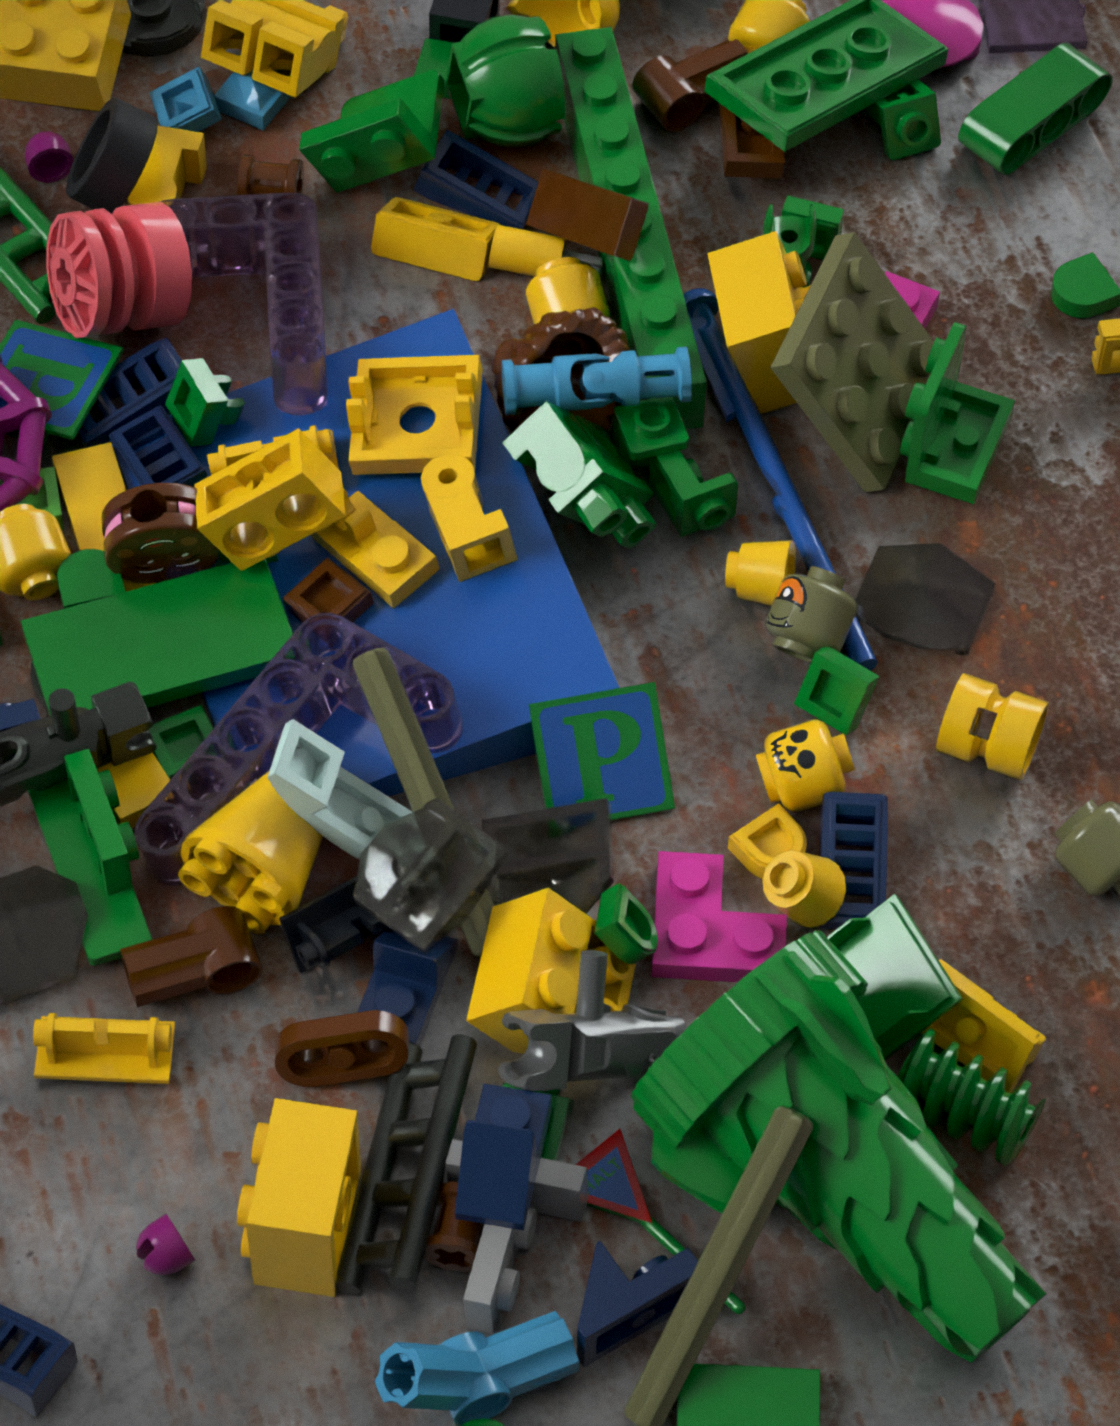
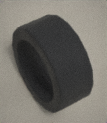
M117 97L109 100L95 117L77 151L67 180L66 194L69 198L93 210L104 208L111 214L115 208L121 207L134 189L146 166L156 138L158 120L153 115Z

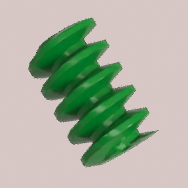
M931 1028L928 1029L917 1041L898 1074V1078L915 1097L919 1107L925 1102L923 1110L925 1123L933 1127L949 1115L947 1134L957 1140L973 1128L971 1147L981 1153L997 1141L995 1160L1003 1166L1011 1163L1019 1155L1041 1115L1046 1098L1042 1099L1036 1106L1029 1104L1032 1083L1027 1080L1022 1082L1012 1093L1005 1091L1007 1069L1003 1067L997 1070L988 1080L981 1078L984 1057L979 1054L971 1059L963 1068L957 1065L960 1044L955 1041L938 1055L933 1052L936 1031Z

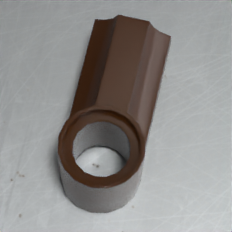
M735 39L733 41H724L679 62H676L670 56L662 55L655 57L638 70L633 79L632 88L634 93L665 130L669 132L680 131L690 126L699 118L705 105L716 101L704 92L706 76L747 55L748 51L738 39Z
M234 906L212 908L193 918L187 930L120 949L129 988L137 1007L205 987L214 994L235 993L254 984L261 977L263 971L245 916L241 909Z

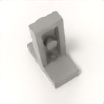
M452 1139L445 1162L448 1182H458L463 1141ZM541 1158L524 1231L484 1224L463 1297L467 1329L494 1334L500 1311H512L520 1281V1271L513 1270V1265L518 1248L528 1250L531 1246L536 1228L537 1213L578 1222L583 1221L589 1197L587 1167Z

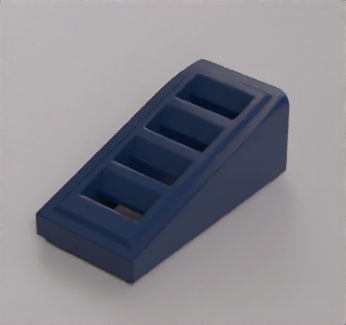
M447 129L436 146L435 159L426 162L413 191L427 199L465 214L497 222L503 226L523 229L526 225L539 182ZM450 168L457 171V173L453 176L445 170ZM468 176L479 179L475 187L465 182ZM490 184L501 188L494 199L485 194ZM512 192L523 196L515 210L505 205Z
M167 337L144 347L115 366L92 408L97 406L104 419L95 423L88 413L76 434L85 448L109 442L108 434L161 405L166 413L170 415L165 403L182 359ZM164 378V381L159 383L158 379ZM143 387L145 393L138 397L134 390ZM116 397H119L124 404L118 410L111 401Z
M161 405L108 434L114 447L139 486L152 483H179L194 487V484L208 477L204 467ZM163 434L165 435L161 439L134 453V450L140 448L141 446L147 444L148 442L154 440L155 438Z
M826 792L823 795L820 815V856L831 859L839 865L841 871L871 872V877L845 876V895L871 896V904L843 902L836 915L825 924L819 925V929H837L850 918H864L886 901L888 797L884 794ZM835 845L871 846V851L837 850Z
M0 1304V1352L11 1338L19 1342L3 1365L0 1364V1395L37 1417L77 1364L78 1359L74 1342L49 1327ZM31 1351L40 1356L24 1376L16 1372Z

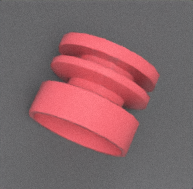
M162 202L118 207L115 208L112 214L104 208L85 211V213L82 211L58 214L50 226L46 245V270L49 290L57 316L65 330L75 338L100 335V333L103 335L119 333L123 331L126 325L133 331L179 325L187 314L192 294V268L189 247L182 225L170 207Z

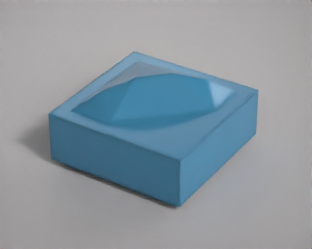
M200 67L149 92L160 126L199 132L222 120L208 77Z
M253 70L245 76L233 72L214 95L219 112L264 131L291 96L252 80Z

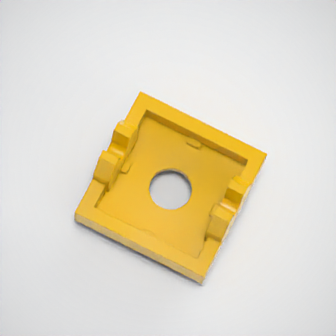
M457 355L358 359L357 376L349 377L348 380L352 399H347L346 401L348 423L351 431L348 461L352 474L422 473L423 468L429 461L446 454H456L465 457L470 461L475 470L483 373L480 356ZM413 407H427L435 413L433 425L422 433H409L400 426L401 417Z

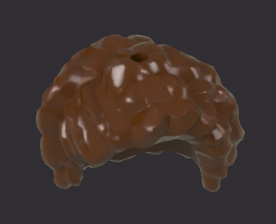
M592 307L585 310H573L570 313L567 311L546 313L541 317L539 323L529 326L525 330L522 339L512 338L503 341L495 350L491 368L496 376L494 388L497 391L496 402L502 413L504 424L508 425L510 430L514 432L539 407L518 408L515 415H505L502 391V360L511 359L514 365L551 363L554 356L600 354L610 357V360L606 362H612L621 351H631L628 347L625 331L616 328V323L613 319L604 316L603 312ZM577 364L571 368L570 381L575 396L580 400H585L579 385L582 376V364ZM613 400V403L602 408L572 410L569 412L607 430L611 426L613 407L621 406L622 404Z

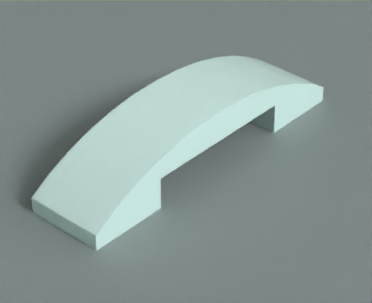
M294 719L285 723L267 777L285 803L318 833L355 858L374 867L393 857L404 883L412 884L416 888L449 899L414 813L340 767L345 753L343 750ZM462 826L485 884H487L497 848Z

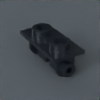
M390 857L280 917L279 920L297 970L302 973L317 965L321 969H325L330 966L331 960L364 943L363 939L371 934L376 936L403 920L406 922L414 920L415 911L423 907V902L412 884L404 887L396 861L393 857Z

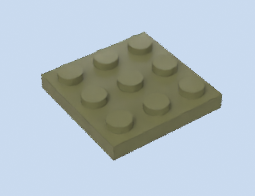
M852 232L835 236L770 368L863 491L885 490L900 457V448L909 422L913 420L905 417L912 389L916 382L926 384L930 376L929 373L925 372L934 341L857 234Z

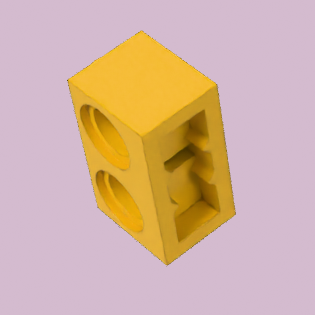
M299 428L194 484V487L197 488L195 500L197 529L240 571L276 555L288 546L317 531L326 529L332 523L346 516L341 471Z

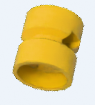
M963 673L955 686L945 711L937 738L936 751L968 763L978 756L985 758L988 770L1021 781L1029 768L1046 720L1049 702L1018 691H1014L1007 697L1000 696L997 684ZM985 710L997 713L988 740L976 736Z

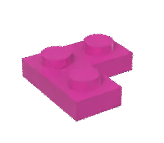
M658 851L654 920L658 934V945L652 958V977L738 982L786 946L787 915L721 911L723 855Z

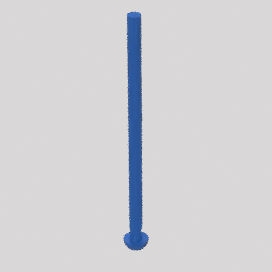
M694 288L685 292L683 296L705 378L726 423L735 417L737 418L763 475L777 494L772 499V505L780 518L785 521L808 572L811 566H815L835 573L757 405L727 348L726 340L714 317L719 311L716 295L704 288ZM855 615L843 647L848 658L871 671L877 666L878 662Z

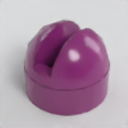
M51 131L38 132L30 138L25 146L27 168L30 176L36 181L52 183L65 178L70 173L74 159L69 144L60 134Z
M167 1213L148 1224L139 1234L136 1244V1255L140 1259H145V1270L153 1274L167 1276L180 1271L196 1261Z

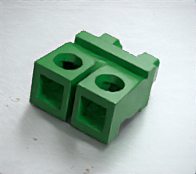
M546 401L502 442L515 461L536 469L540 483L548 490L555 492L548 500L557 513L585 524L591 533L600 537L613 534L620 545L631 549L656 528V522L643 506L654 493L644 480L635 477L632 468L603 427L578 415L574 416L573 413Z

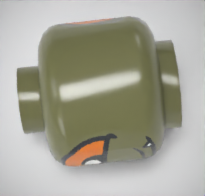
M815 566L810 567L807 576L790 574L784 577L765 620L767 631L775 637L772 646L787 655L809 663L812 662L815 652L824 646L831 647L840 652L858 607L852 596L842 590L846 580L833 572Z

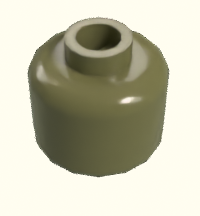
M1091 799L1054 833L1060 840L1055 849V858L1089 895L1100 896L1111 888H1114L1120 895V804L1108 801L1098 806Z

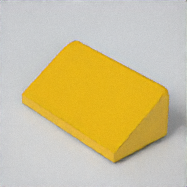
M395 197L376 214L371 252L376 256L472 281H479L489 265L496 226L500 225V223Z

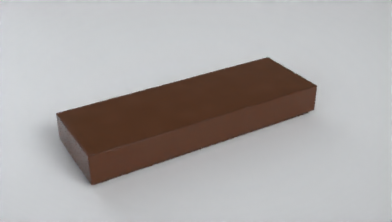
M543 168L526 225L603 253L631 261L649 203Z

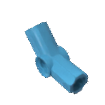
M553 1311L486 1338L483 1333L475 1331L456 1335L439 1345L395 1342L379 1355L380 1368L374 1382L383 1402L398 1403L402 1408L449 1410L454 1423L457 1426H461L474 1419H491L504 1411L511 1404L513 1397L579 1372V1359L576 1354L573 1338L564 1319H561L557 1312Z

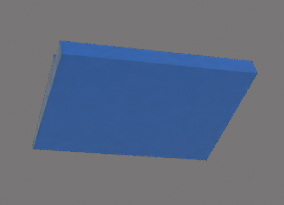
M454 308L227 393V399L242 398L245 402L239 420L230 425L219 424L212 444L190 447L209 477L211 473L207 454L218 452V445L225 444L226 447L259 440H261L262 444L273 442V437L287 435L298 428L301 431H307L309 426L316 425L318 431L330 429L334 435L338 466L342 473L343 488L347 491L348 497L357 491L362 493L393 521L395 520L436 556L440 570L393 609L316 542L311 535L281 550L278 553L279 561L267 563L299 649L301 665L201 693L214 730L227 753L228 768L238 795L270 770L285 723L292 719L343 750L345 753L340 767L388 797L404 792L352 666L355 658L372 649L384 647L389 651L443 781L536 754L528 704L620 688L523 465L514 460L502 443L509 436V433L483 374L475 474L482 495L483 513L486 515L499 509L502 510L510 529L518 560L459 582L431 517L428 501L422 488V473L352 474L348 461L351 431L348 423L346 401L347 399H352L348 380L349 377L357 376L358 359L474 355ZM413 407L401 417L400 426L409 433H422L433 425L435 413L427 407ZM168 415L174 423V425L176 426V428L178 429V431L180 432V434L182 435V437L185 439L179 427L177 426L175 420L173 419L172 415ZM163 434L155 438L154 440L148 442L147 444L141 446L140 448L134 450V453L161 439L165 435ZM112 443L126 490L139 486ZM327 557L371 592L374 601L371 607L330 644L287 611L282 599Z

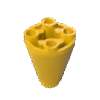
M269 771L189 833L182 843L180 855L184 865L178 872L180 881L193 893L203 897L212 896L223 906H234L241 909L250 932L261 935L266 932L270 925L280 926L279 918L299 907L323 838L320 833L299 817L280 797L267 778Z

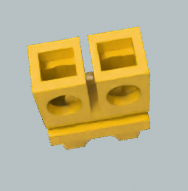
M219 0L208 7L201 58L243 76L253 70L252 80L296 98L319 79L324 72L329 73L336 67L339 46L345 39L348 14L331 5L321 8L304 0H232L231 3ZM240 49L242 50L241 56L229 53L226 50ZM275 70H290L291 75L285 76L277 73Z

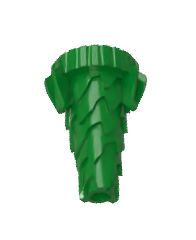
M822 931L809 932L783 947L718 998L664 1050L663 1054L654 1061L645 1075L638 1081L630 1097L635 1102L633 1110L653 1132L651 1163L664 1178L715 1211L723 1213L774 1110L779 1106H785L801 1112L813 1122V1130L776 1203L795 1216L820 1241L838 1250L873 1291L878 1293L885 1286L901 1306L940 1345L955 1355L973 1362L1030 1312V1309L1044 1298L1047 1293L1001 1243L1005 1238V1233L1000 1225L954 1174L953 1170L959 1165L926 1126L915 1097L886 1065L881 1053L882 1048L875 1041L866 1014L859 1004L860 998L867 990L868 982Z

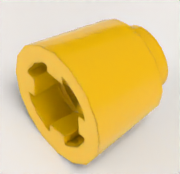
M794 541L742 543L739 552L729 551L725 569L726 588L736 589L738 599L771 606L783 578L790 574H795L796 550Z
M794 850L781 852L775 856L766 867L762 879L763 891L767 899L797 925L809 928L823 925L833 918L842 906L846 893L845 876L839 865L829 858Z

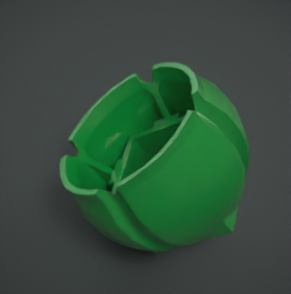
M510 14L492 17L475 26L460 42L452 43L445 84L464 139L478 137L496 146L521 148L535 145L548 136L558 134L562 130L561 123L555 122L565 118V92L562 70L557 50L545 47V43L551 39V33L540 17H523Z

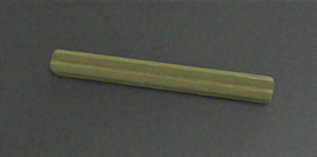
M384 647L372 649L353 660V669L473 956L476 958L481 957L492 907L495 905L392 657Z
M779 1106L774 1110L624 1408L625 1416L636 1425H664L813 1130V1122L801 1112L785 1106Z

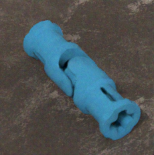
M686 346L677 347L674 354L637 356L634 350L621 351L612 362H606L610 360V357L600 354L554 356L551 363L514 365L511 359L502 360V391L505 415H515L518 408L542 406L546 401L567 411L602 408L613 403V400L621 403L623 406H638L641 399L678 397L680 402H691L692 381L688 349ZM577 364H582V376L579 385L585 400H580L572 390L570 381L571 368ZM657 375H670V376H667V377H654V378H646V377H645V376H657Z

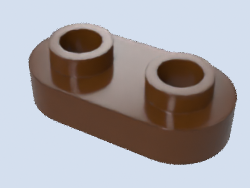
M380 1010L296 1022L285 1027L276 1038L275 1069L285 1081L301 1087H318L387 1076L400 1070L407 1062L409 1031L406 1024L399 1017Z

